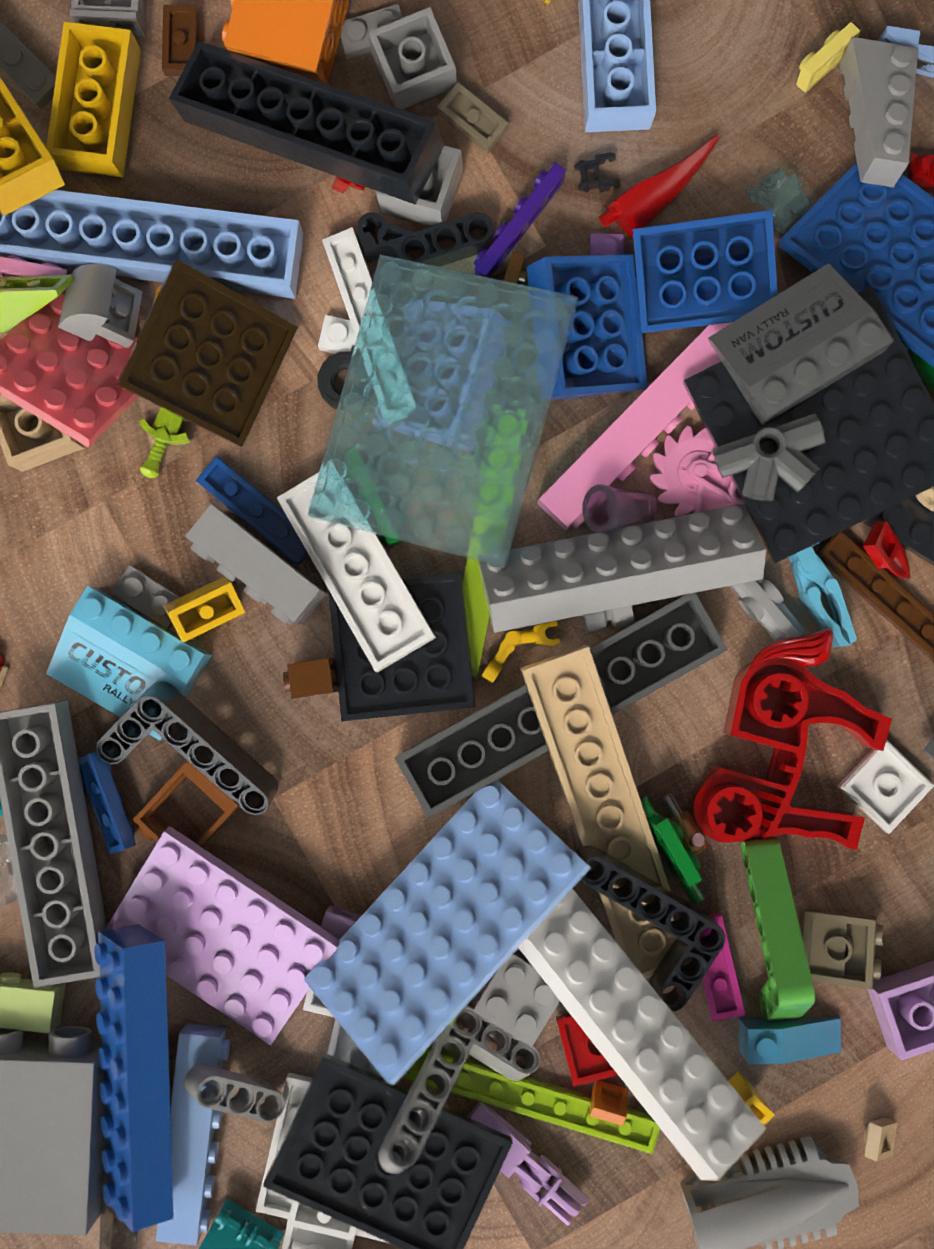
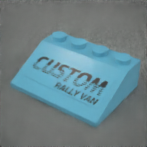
M86 586L68 617L46 674L121 717L155 682H167L187 698L212 654L190 641L183 643L175 632L164 628L143 613L102 589ZM154 730L149 733V735L162 741L163 738Z

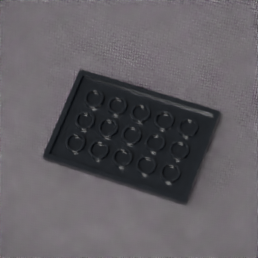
M324 1052L264 1179L263 1187L402 1249H464L513 1141L512 1137L443 1106L415 1163L399 1173L387 1172L379 1162L380 1147L409 1090L395 1084H389L386 1080ZM410 1111V1124L420 1129L422 1125L420 1115L417 1112ZM393 1144L392 1146L393 1158L397 1162L403 1163L405 1160L404 1149L398 1144Z

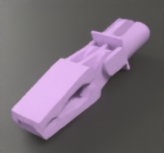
M478 1102L467 1117L512 1137L513 1144L500 1171L508 1178L515 1172L520 1178L519 1183L522 1188L538 1201V1206L540 1207L544 1204L569 1226L572 1222L570 1215L576 1217L581 1211L580 1205L585 1206L590 1200L589 1197L562 1174L560 1166L559 1168L555 1166L544 1155L539 1157L532 1153L530 1148L532 1145L531 1141L486 1103Z

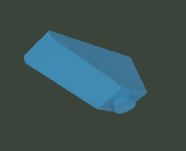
M839 1016L801 1017L765 1022L763 1017H739V1052L748 1064H785L840 1053L841 1018Z

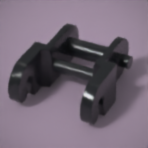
M615 153L595 155L594 160L590 161L580 160L574 166L576 171H580L582 181L578 185V190L589 192V190L599 188L600 193L609 191L612 186H614V189H618L621 186L620 180L603 181V179H600L598 165L604 164L607 159H609V162L615 161ZM594 169L596 180L588 181L587 170Z

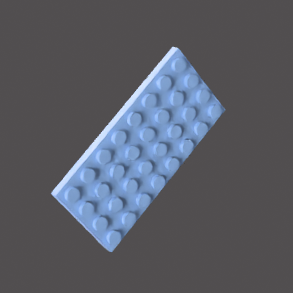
M496 780L476 791L344 934L338 941L339 945L330 959L320 961L303 980L387 1083L395 1084L591 867L503 784Z

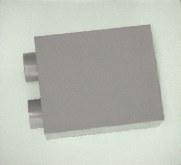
M66 1026L53 1029L49 1032V1040L23 1039V1030L0 1028V1233L86 1236L106 1207L103 1197V1185L107 1184V1172L102 1164V1151L106 1150V1138L102 1134L100 1125L101 1117L105 1116V1108L99 1093V1084L104 1080L103 1069L100 1067L98 1060V1049L102 1047V1041H92V1030L82 1026Z

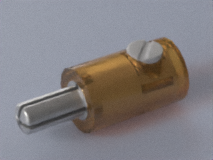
M672 793L665 795L662 800L672 816L668 820H674L681 829L684 838L680 841L685 850H691L694 855H697L707 849L709 844L690 810L682 811Z

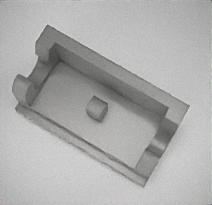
M72 0L69 16L74 23L131 30L133 35L145 36L147 0Z

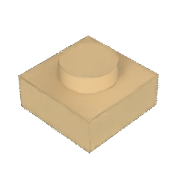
M886 1117L869 1122L863 1138L866 1144L865 1157L878 1162L893 1156L898 1122Z

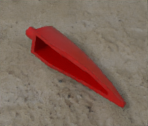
M719 135L710 139L679 163L632 186L606 205L607 211L599 216L602 226L607 228L613 222H616L622 231L632 238L633 229L646 227L685 188L711 153L720 138Z

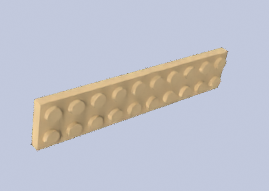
M583 645L521 668L582 847L588 845L597 847L670 890L589 647ZM593 860L588 862L591 871L598 866L599 861ZM627 878L617 879L613 887L620 888L624 886ZM599 893L615 942L645 979L650 978L676 937ZM656 895L646 896L642 904L651 903ZM678 912L672 916L671 921L680 919ZM693 957L686 958L681 965L690 963Z

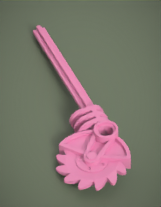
M687 426L682 431L678 443L668 435L664 442L665 456L659 453L653 454V462L661 474L651 475L650 480L655 486L666 491L660 494L657 500L664 504H678L674 511L675 516H684L690 512L694 514L744 504L736 495V487L731 477L721 478L712 452L715 446L706 428L693 436L692 428Z

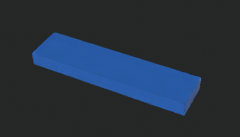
M216 456L195 480L295 565L299 566L308 556L307 550L286 513L221 458Z

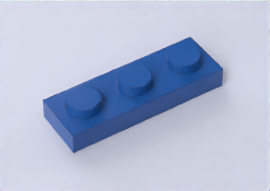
M96 752L79 758L81 778L109 854L137 845L134 839L133 825L127 820L122 806V795L116 789L111 776V765L102 761Z

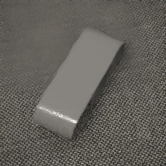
M205 1064L192 1067L184 1079L185 1090L205 1108L264 1122L276 1120L281 1116L285 1108V1098L282 1093L263 1079ZM209 1081L208 1086L201 1091L203 1084ZM239 1089L237 1094L231 1098L233 1092ZM267 1097L266 1101L263 1104H261L263 1099Z

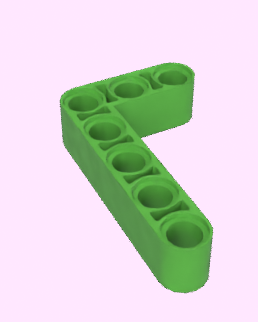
M776 836L741 841L742 860L768 975V981L759 993L761 1012L765 1022L801 1018L814 1004L815 994L780 842Z

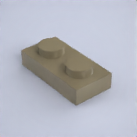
M459 82L456 83L437 106V113L487 154L509 129V123Z

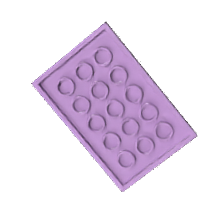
M171 826L163 832L106 927V930L140 924L165 940L166 975L269 1045L273 1043L310 987L303 979L320 961L330 959L339 945L338 938Z

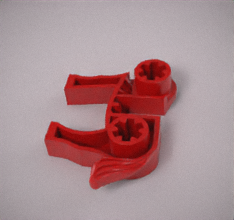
M823 628L808 635L780 639L761 650L753 661L744 666L737 674L732 687L723 733L774 747L766 779L717 765L713 766L695 792L692 803L695 822L699 829L709 838L722 843H732L758 836L767 838L780 834H794L806 838L831 839L847 848L857 850L865 817L856 813L790 804L805 760L809 724H834L850 733L863 747L884 751L892 718L864 707L847 692L822 682L805 668L821 665L828 660L834 639L832 629Z

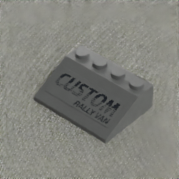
M829 263L708 337L710 344L762 426L880 355L893 342V339L875 311Z

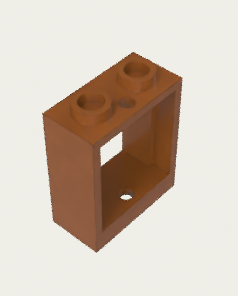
M187 760L134 817L133 821L139 825L137 830L144 838L149 841L154 839L158 842L167 828L153 815L182 783L189 778L223 810L194 842L203 847L236 812L239 805Z

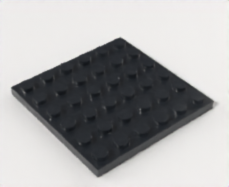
M872 286L858 294L875 311L893 339L890 346L880 355L762 426L722 361L683 381V385L715 448L755 435L764 428H775L816 414L820 420L825 443L801 451L804 456L820 469L799 492H796L778 476L773 501L750 499L742 496L747 470L730 476L774 564L934 487V403ZM762 439L758 443L760 450L764 454H774L778 450L776 442L772 439Z

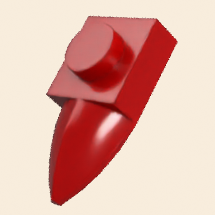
M887 521L874 522L863 545L866 553L878 569L887 568L899 578L910 579V567L901 542Z

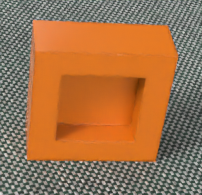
M600 1080L595 1081L592 1087L590 1116L623 1126L627 1118L628 1089Z

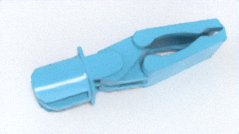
M812 546L788 557L799 592L798 596L819 630L823 628L833 630L834 639L832 647L851 645L857 640L837 580L833 578L820 557L815 554ZM821 594L828 603L831 618L823 608L820 600Z

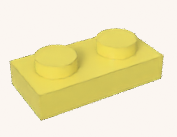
M852 22L841 31L835 30L826 39L823 48L817 53H809L799 66L801 71L796 85L804 93L812 88L841 61L851 38H858L860 30Z

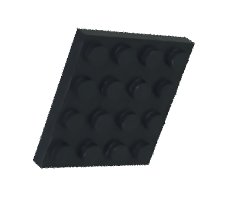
M461 573L403 579L436 638L379 672H375L328 589L341 722L476 707Z

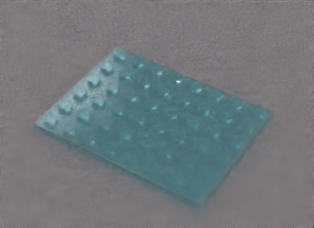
M380 255L307 515L326 522L505 567L577 307V297Z

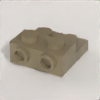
M806 909L803 944L812 981L872 990L874 980H881L882 959H875L876 945H883L884 925L877 924V916L843 911L842 913Z

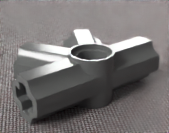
M816 414L775 428H764L755 435L714 448L712 452L721 478L747 470L742 496L761 501H773L778 476L796 492H799L820 469L804 456L801 451L824 444V432L820 420ZM762 439H772L776 442L778 450L774 454H764L760 450L758 443Z

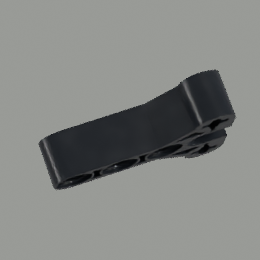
M375 212L363 215L357 225L367 263L385 257H394L398 260L394 267L372 274L383 309L393 315L400 314L407 309L410 302L409 295L425 271L478 255L484 247L489 249L493 241V223L483 213H473L417 232L387 223L383 216ZM479 228L483 229L486 235L477 239L472 237L470 232ZM370 230H376L379 244H376L374 237L369 232ZM447 238L455 242V245L449 249L441 248L438 245L441 240ZM416 248L424 252L418 259H411L407 256L410 250ZM389 283L392 284L393 290L396 291L399 297L396 300H393L390 296Z

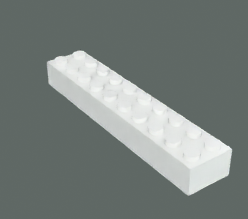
M571 889L518 948L701 1180H719L766 1130L765 1126L576 892Z

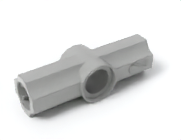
M767 579L728 586L739 598L738 603L744 612L753 621L759 622L775 642L783 638L801 636L805 631L793 614L782 603L784 599L781 593Z

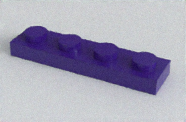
M555 162L549 171L544 169L539 174L533 184L535 190L529 197L524 195L519 200L513 210L515 216L509 223L504 221L499 226L493 237L495 242L489 249L484 247L475 258L473 263L475 265V279L477 276L491 279L563 185L566 170Z

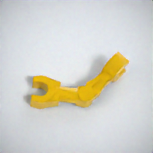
M557 621L541 623L534 626L531 630L509 631L505 635V639L500 643L497 654L493 660L491 659L481 678L492 684L501 671L506 658L514 651L517 645L534 642L535 645L546 647L558 645L560 638L551 640L545 635L547 628L558 626Z

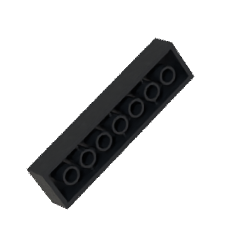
M199 40L169 97V100L184 122L415 205L444 148V142L436 121Z

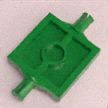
M647 795L641 797L640 801L655 845L673 877L679 880V885L684 888L691 904L701 902L705 897L696 884L702 880L697 871L701 866L691 850L686 851L680 840L684 836L681 829L674 820L669 821L667 817L660 816L658 812L656 813Z

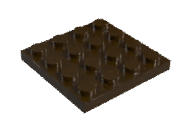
M176 259L173 261L116 385L242 447L298 327Z

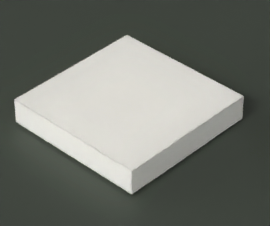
M886 740L884 751L872 749L837 787L885 833L890 834L934 787V784Z

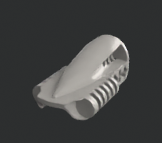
M811 1136L799 1138L800 1149H798L794 1140L787 1141L788 1152H786L782 1143L775 1144L776 1155H774L770 1146L763 1147L764 1158H762L758 1149L752 1150V1161H750L747 1152H744L740 1156L741 1163L732 1165L719 1180H701L697 1174L686 1177L680 1182V1186L691 1220L696 1249H746L761 1244L764 1249H772L771 1242L773 1241L777 1249H784L783 1239L786 1238L790 1247L797 1245L795 1238L797 1235L802 1244L808 1243L807 1233L809 1232L814 1241L821 1239L819 1230H822L826 1238L837 1236L836 1223H839L845 1214L860 1206L858 1184L849 1163L830 1159L814 1143ZM723 1201H728L727 1204H723V1205H722L721 1202H723ZM714 1203L715 1208L709 1209L708 1204ZM698 1206H701L702 1209L700 1213H697L696 1210Z

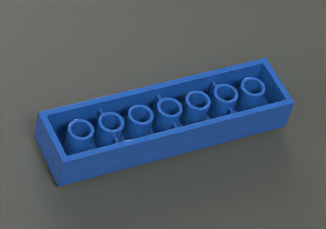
M140 924L99 931V943L94 948L95 960L100 967V978L96 980V993L98 999L101 1000V1013L97 1014V1027L102 1035V1047L98 1049V1060L100 1067L103 1069L104 1080L99 1084V1093L105 1108V1116H102L100 1120L101 1131L104 1138H106V1150L102 1151V1164L107 1172V1184L103 1185V1197L106 1205L111 1206L116 1212L118 1220L123 1221L132 1233L174 1219L165 940Z

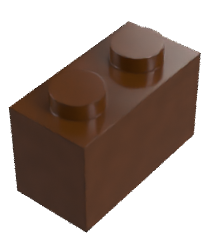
M333 658L287 664L288 671L283 672L284 688L286 692H291L292 699L338 692L336 663Z

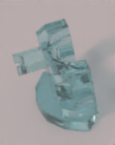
M776 168L756 186L751 185L746 189L747 195L753 204L759 203L767 211L772 210L773 227L783 234L789 230V225L810 207L809 200L799 190L804 182H800L797 179L796 173L789 178L779 168Z

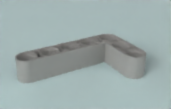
M465 1006L459 1012L453 1024L448 1025L435 1039L380 1147L379 1162L387 1172L399 1173L415 1163L468 1054L506 1078L520 1081L535 1072L539 1067L540 1054L537 1048L528 1046L473 1012L472 1007ZM457 1019L466 1022L468 1033L459 1030L456 1022ZM486 1036L491 1037L495 1041L496 1051L491 1050L487 1046ZM442 1049H447L451 1052L453 1056L452 1064L443 1060L441 1056ZM516 1054L524 1059L525 1069L517 1065L515 1061ZM426 1079L436 1083L438 1088L437 1096L427 1092L425 1088ZM410 1111L417 1112L422 1119L420 1129L410 1124ZM393 1144H398L404 1149L405 1160L403 1163L397 1162L393 1158Z

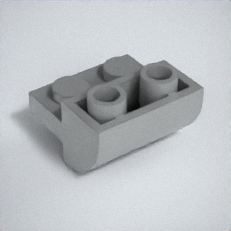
M96 263L82 265L71 273L74 281L66 288L58 328L90 342L97 334L129 348L135 338L143 291L115 279L117 268Z

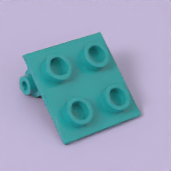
M226 1199L198 1249H278L285 1233L231 1200Z

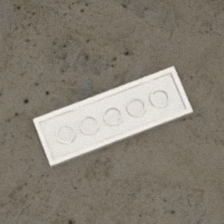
M335 463L277 497L375 672L381 671L436 638Z

